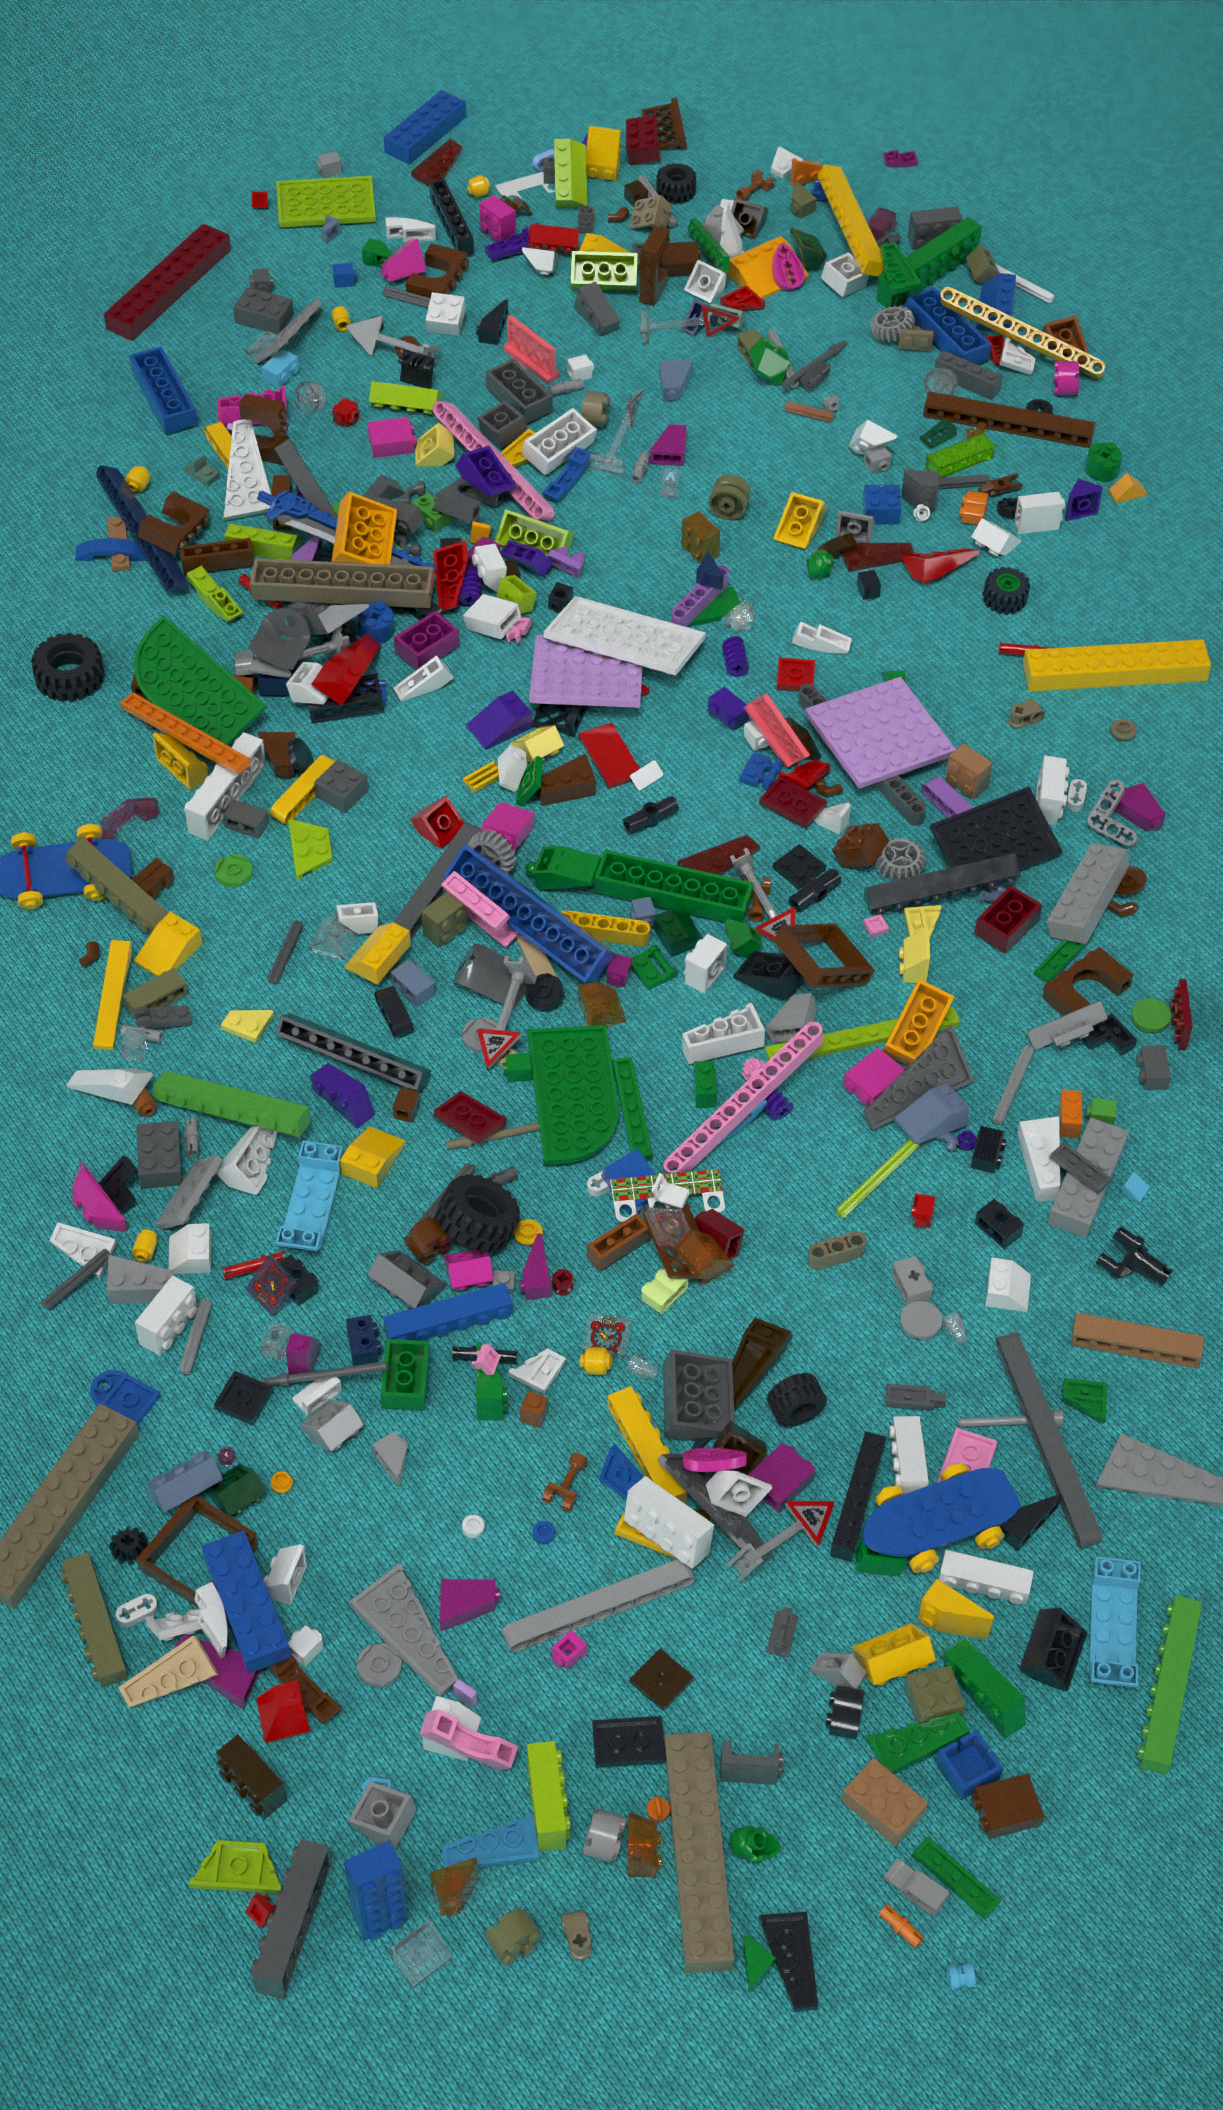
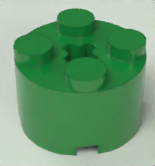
M1114 442L1092 444L1087 455L1086 474L1090 478L1092 476L1097 478L1099 482L1114 480L1120 472L1122 452L1116 447Z

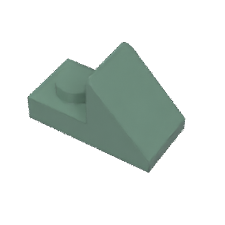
M205 454L194 459L183 468L185 473L206 486L211 485L220 478L219 472L207 465Z

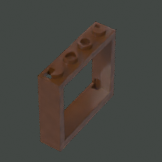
M836 923L782 925L773 939L812 988L866 985L875 972L873 967ZM826 942L846 967L820 968L800 943Z
M195 1495L183 1503L136 1560L139 1570L199 1608L195 1602L194 1591L153 1565L192 1518L199 1513L232 1535L245 1531L253 1553L258 1546L255 1532Z

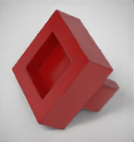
M251 191L252 208L269 207L268 191Z
M257 1893L252 1897L245 1913L262 1929L267 1926L268 1918L271 1913H275L277 1905H272L268 1901L270 1898L268 1895L262 1896L260 1893Z

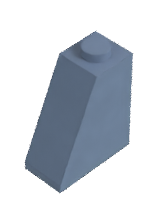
M693 359L659 361V379L663 401L681 399L692 376Z

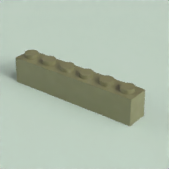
M84 837L67 851L65 861L68 866L76 869L85 881L93 884L100 894H104L113 906L119 907L128 919L138 924L143 932L151 935L156 925L169 913Z
M89 1553L62 1561L64 1570H61L60 1573L64 1584L69 1583L70 1589H67L66 1592L69 1602H75L76 1608L72 1609L75 1621H80L82 1628L78 1629L81 1641H87L88 1647L84 1648L88 1662L93 1660L94 1667L90 1669L94 1681L99 1680L100 1686L103 1688L127 1680L126 1670Z

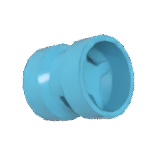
M971 1962L963 1963L959 1967L955 1965L946 1966L947 1982L951 1991L958 1990L962 1986L967 1988L976 1986L975 1973Z

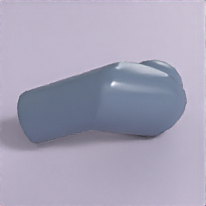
M999 884L998 887L990 892L982 891L980 899L993 903L1006 888L1003 884Z
M951 1132L935 1137L936 1139L946 1141V1149L956 1151L957 1145H959L958 1139Z

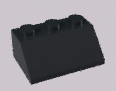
M1061 1607L1040 1609L1020 1668L1037 1682L1062 1691H1068L1087 1632Z

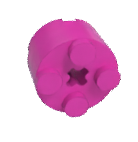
M1055 361V396L1078 395L1079 361Z

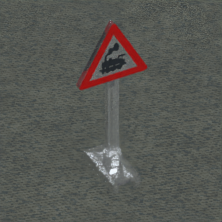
M702 304L703 317L657 322L650 321L648 309L641 310L640 334H643L642 344H649L650 331L665 328L705 325L707 337H710L739 320V315Z
M639 389L627 401V415L622 421L606 455L591 452L589 459L592 460L590 468L623 476L625 472L624 460L617 459L616 452L627 429H632L643 392L642 389Z

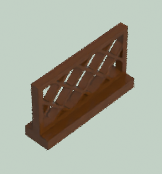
M677 97L672 98L670 104L641 109L642 117L650 113L662 117L658 120L659 126L664 127L660 130V137L662 135L666 137L660 139V150L678 146L681 147V150L687 149ZM666 119L671 120L669 123L664 122ZM668 129L673 130L671 133L666 132Z
M684 1204L682 1209L644 1207L641 1213L669 1279H698L700 1283H708L717 1270L689 1205ZM651 1215L666 1218V1215H672V1219L675 1221L680 1219V1225L683 1227L685 1236L689 1240L683 1239L680 1242H676L679 1244L678 1248L670 1242L664 1243L659 1238V1234L654 1232L652 1224L657 1223L654 1222ZM670 1220L663 1221L665 1224H669L675 1231L681 1233L680 1237L682 1236V1231H679L680 1227H677L675 1222L672 1224ZM661 1225V1228L664 1229L662 1231L666 1232L668 1237L671 1236L670 1230ZM675 1234L673 1237H670L672 1239H675L674 1237H676V1239H679ZM664 1246L668 1248L670 1251H672L674 1255L672 1256L669 1253H667L664 1249ZM681 1247L686 1249L687 1254L680 1250ZM676 1255L686 1261L685 1265L675 1258ZM671 1263L681 1271H674ZM688 1264L693 1266L695 1272L687 1267Z

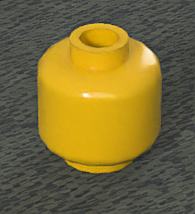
M482 175L469 179V186L466 187L469 195H473L476 199L489 194V189H491L487 177Z
M142 466L132 467L125 477V481L132 492H143L151 480L149 471Z
M588 1347L585 1353L580 1355V1367H584L588 1375H605L612 1368V1354L605 1347Z

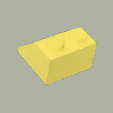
M439 422L416 440L415 459L416 466L418 467L443 466L454 457L453 433Z
M555 725L539 727L510 743V745L526 752L527 762H531L537 755L544 760V756L548 754L549 756L559 752V748L564 746Z
M924 928L907 937L903 941V947H899V959H902V963H899V974H903V982L917 983L918 979L927 982L930 963L929 928Z

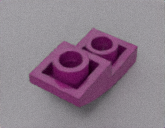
M898 149L883 153L886 166L911 167L918 165L915 150L899 154Z

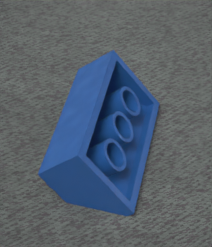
M999 273L984 282L981 286L980 302L1011 316L1016 275ZM990 316L988 319L990 321H995L997 318L995 316ZM977 322V330L996 332ZM1006 323L1003 327L1010 328V324Z

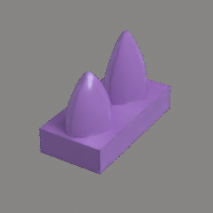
M566 546L559 547L555 551L550 550L548 558L553 561L552 566L577 578L581 576L585 560L583 551L577 552L569 558Z

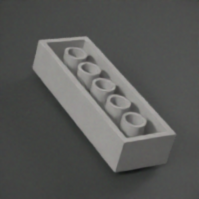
M1095 843L1090 844L1047 920L1050 937L1083 944L1088 942L1130 866L1127 849Z
M1090 1117L1076 1151L1112 1178L1126 1146L1129 1131ZM1067 1171L1050 1211L1048 1225L1087 1238L1108 1186L1099 1194H1096Z

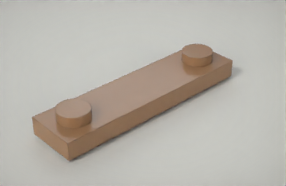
M107 518L109 538L127 540L126 525L122 518ZM123 554L111 556L113 572L130 570L129 556H124Z

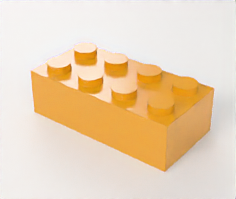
M918 979L882 1051L889 1057L909 1066L932 1043L955 996Z

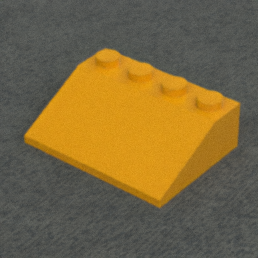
M779 236L729 259L728 276L740 287L747 285L759 297L764 299L783 290L777 286L773 279L772 259L775 250L780 244H786L792 250L793 248L782 236ZM803 266L805 272V279L809 278V275Z
M349 491L340 501L332 562L390 565L397 509Z

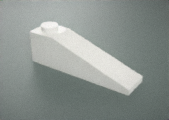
M725 202L720 245L731 259L745 251L742 250V241L729 202Z
M253 1125L219 1165L220 1169L217 1175L228 1187L253 1195L259 1193L267 1179V1174H265L266 1168L270 1165V1150L274 1147L277 1131Z

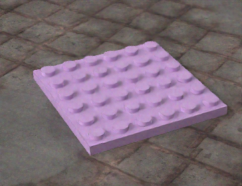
M544 634L536 635L529 703L640 708L641 665H635L631 662L544 638Z
M901 677L805 709L804 714L858 788L949 758V755L956 750Z

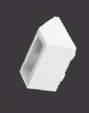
M302 662L286 683L292 702L324 704L329 697L311 685L323 666L319 663Z

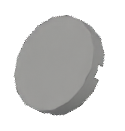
M488 1018L469 1021L462 1030V1041L465 1047L470 1051L483 1053L477 1030H495L498 1024Z
M911 1302L903 1308L900 1314V1326L902 1331L912 1339L929 1340L939 1333L942 1326V1315L939 1309L929 1302Z
M387 1643L368 1645L360 1652L357 1658L359 1678L366 1685L373 1688L389 1686L399 1678L402 1672L401 1657Z

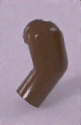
M622 207L616 214H608V222H623L629 215V209Z
M818 780L815 783L816 791L827 797L843 793L841 784L829 787L825 785L824 780Z
M1111 901L1108 909L1121 917H1126L1136 913L1138 906L1134 902L1120 905Z
M90 941L86 944L87 954L79 959V963L83 968L99 958L100 947L95 941Z

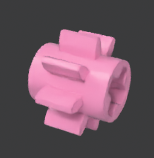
M751 1058L744 1063L742 1075L746 1081L765 1065L763 1060L759 1061L756 1058Z

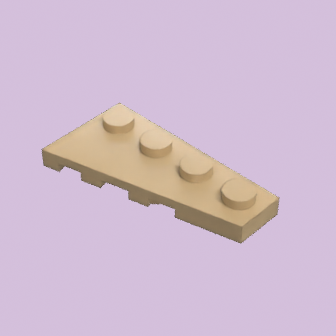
M193 1635L118 1687L128 1706L133 1708L219 1674L197 1636Z

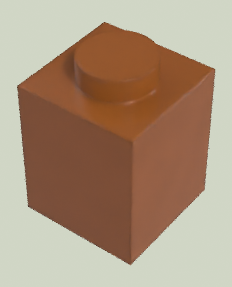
M528 1391L520 1407V1422L541 1428L548 1413V1398Z

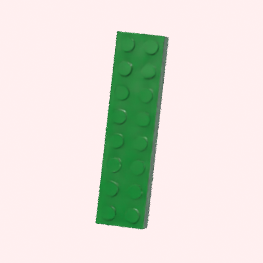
M966 217L907 256V261L922 283L919 289L890 295L885 271L881 273L878 280L876 301L886 308L889 306L894 307L895 305L899 306L907 300L908 296L922 291L925 287L965 262L966 257L980 245L982 226Z
M604 850L594 877V893L629 901L650 897L653 906L673 909L682 913L725 922L726 919H731L744 923L752 900L753 883Z

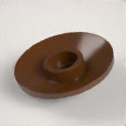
M1129 866L1115 893L1127 895L1138 892L1147 882L1146 873L1138 867Z

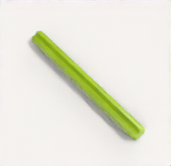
M910 1138L837 1207V1215L841 1218L846 1217L910 1156L920 1144L916 1145Z

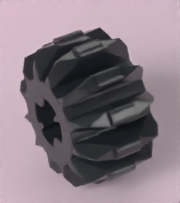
M127 1526L126 1531L118 1529V1535H112V1542L109 1544V1548L112 1551V1557L114 1559L118 1558L120 1564L127 1560V1563L131 1565L132 1560H136L148 1546L145 1534L143 1532L139 1533L137 1527L131 1531L130 1527Z

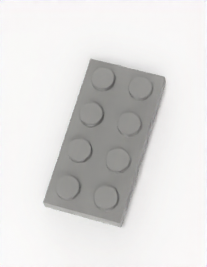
M218 1155L194 1162L155 1224L160 1230L172 1228L188 1221L190 1218L189 1213L200 1202L199 1197L208 1189L209 1181L220 1169L219 1165L222 1159Z

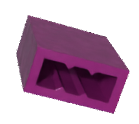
M782 1442L748 1476L772 1485V1489L762 1500L780 1513L786 1507L785 1503L787 1501L795 1499L814 1480L815 1468L810 1461L801 1458L793 1447H788Z

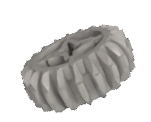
M896 305L894 307L889 306L886 309L883 308L882 311H877V314L873 315L870 329L874 338L883 343L888 341L890 344L892 341L896 342L899 340L900 329H915V319L913 313L907 307L903 308L902 305L899 307Z
M488 829L478 832L471 838L468 844L507 873H510L516 864L515 850L511 849L512 844L507 842V838L504 839L502 837V833L497 835L495 830L490 831Z
M894 836L892 840L889 839V842L876 858L875 866L879 874H883L884 878L889 877L890 881L917 876L925 868V851L922 850V845H917L916 841L911 842L910 837L905 840L902 836L900 839Z

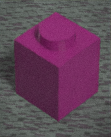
M615 954L607 969L606 983L625 988L632 971V958Z

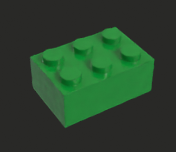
M386 1339L384 1362H388L389 1369L383 1371L380 1395L381 1407L385 1409L425 1410L430 1362L429 1341Z

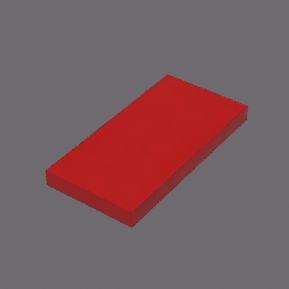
M612 722L578 733V738L608 789L632 781L630 775L640 768Z

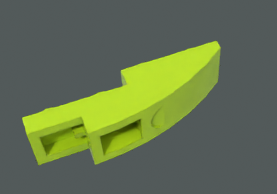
M202 566L187 573V579L197 590L199 598L216 615L227 622L243 615V611L223 587L219 588Z

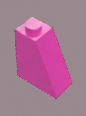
M418 238L409 239L381 264V275L385 281H394L408 277L412 273L418 274L426 271Z

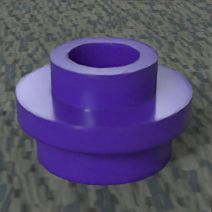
M965 1130L957 1136L958 1146L961 1149L971 1150L975 1147L977 1138L973 1132Z

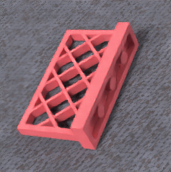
M512 315L508 316V343L503 346V351L547 385L560 378V372L556 370V349Z
M767 693L758 696L743 707L777 757L783 761L785 768L810 755Z

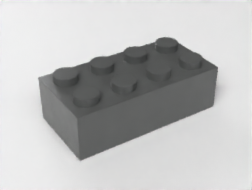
M511 359L486 371V388L501 402L505 400L524 415L526 424L553 411V396L516 360Z

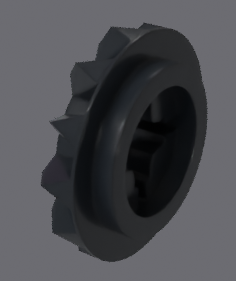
M1031 400L1026 406L1027 410L1038 411L1040 408L1043 413H1053V406L1046 400Z
M1010 496L1007 499L1003 497L997 505L998 513L1003 517L1014 519L1018 498L1013 499Z

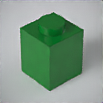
M530 1053L507 1054L506 1063H502L503 1075H507L508 1083L531 1081Z

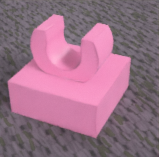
M483 1344L481 1350L475 1353L477 1360L472 1361L471 1364L476 1369H482L486 1375H494L500 1356L490 1344Z

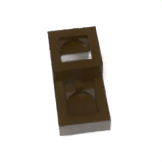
M852 533L823 543L817 550H826L829 554H832L834 559L840 558L841 552L856 550L857 543Z

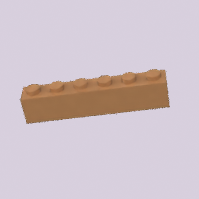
M1076 1313L1071 1346L1198 1369L1202 1358L1204 1336H1199L1195 1333L1178 1332L1173 1329L1156 1328L1152 1325L1134 1324L1130 1321L1123 1322L1108 1317L1101 1318L1087 1313Z

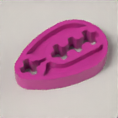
M780 244L775 250L772 259L773 279L779 288L785 291H794L803 283L805 272L795 252L788 245Z
M695 1448L683 1453V1467L696 1472L730 1470L746 1466L747 1453L739 1450Z

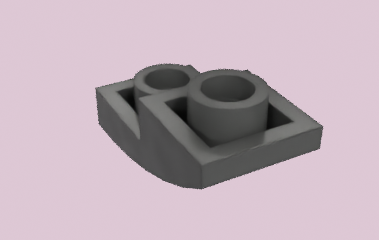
M589 205L579 207L577 226L579 233L594 232L595 207Z

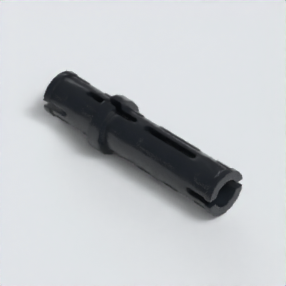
M472 1345V1348L453 1346L452 1360H471V1363L476 1361L477 1356L475 1353L477 1352V1346ZM494 1349L500 1356L499 1363L516 1364L517 1350Z

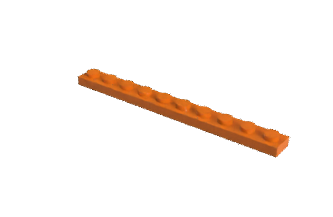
M131 693L120 702L121 708L237 775L252 764L247 756L135 693Z

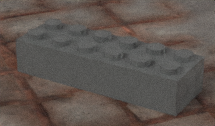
M301 1839L299 1846H295L292 1851L291 1860L293 1862L291 1868H287L283 1877L284 1888L277 1893L275 1913H271L268 1918L267 1928L269 1929L266 1937L262 1936L258 1950L261 1951L258 1960H253L250 1969L256 1992L284 2000L331 1867L329 1847Z

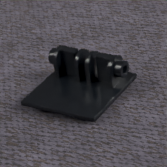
M403 349V356H400L398 359V363H401L400 381L431 389L435 358Z

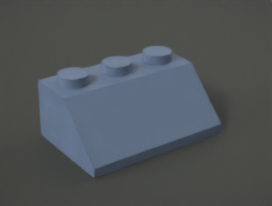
M206 1451L199 1452L193 1455L191 1460L175 1465L166 1474L154 1477L153 1481L147 1484L148 1494L153 1503L162 1511L167 1512L223 1480L214 1458Z

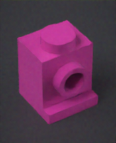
M570 1630L551 1647V1659L557 1667L561 1668L563 1666L568 1670L580 1658L587 1655V1644Z

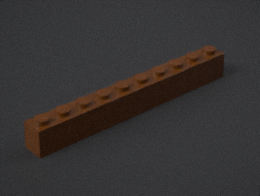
M928 391L923 413L924 418L1084 448H1090L1096 423Z

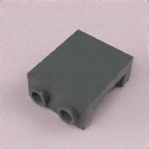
M723 1741L720 1782L776 1785L777 1776L782 1775L783 1753L779 1752V1744H774L773 1757L732 1754V1741Z

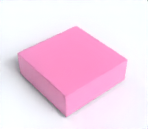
M881 914L863 920V925L871 938L889 932V927Z

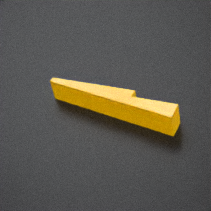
M111 940L93 1049H114L124 1002L123 995L127 987L126 978L132 955L131 941Z

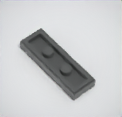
M1065 1142L1050 1155L1053 1161L1096 1194H1099L1111 1183V1177Z

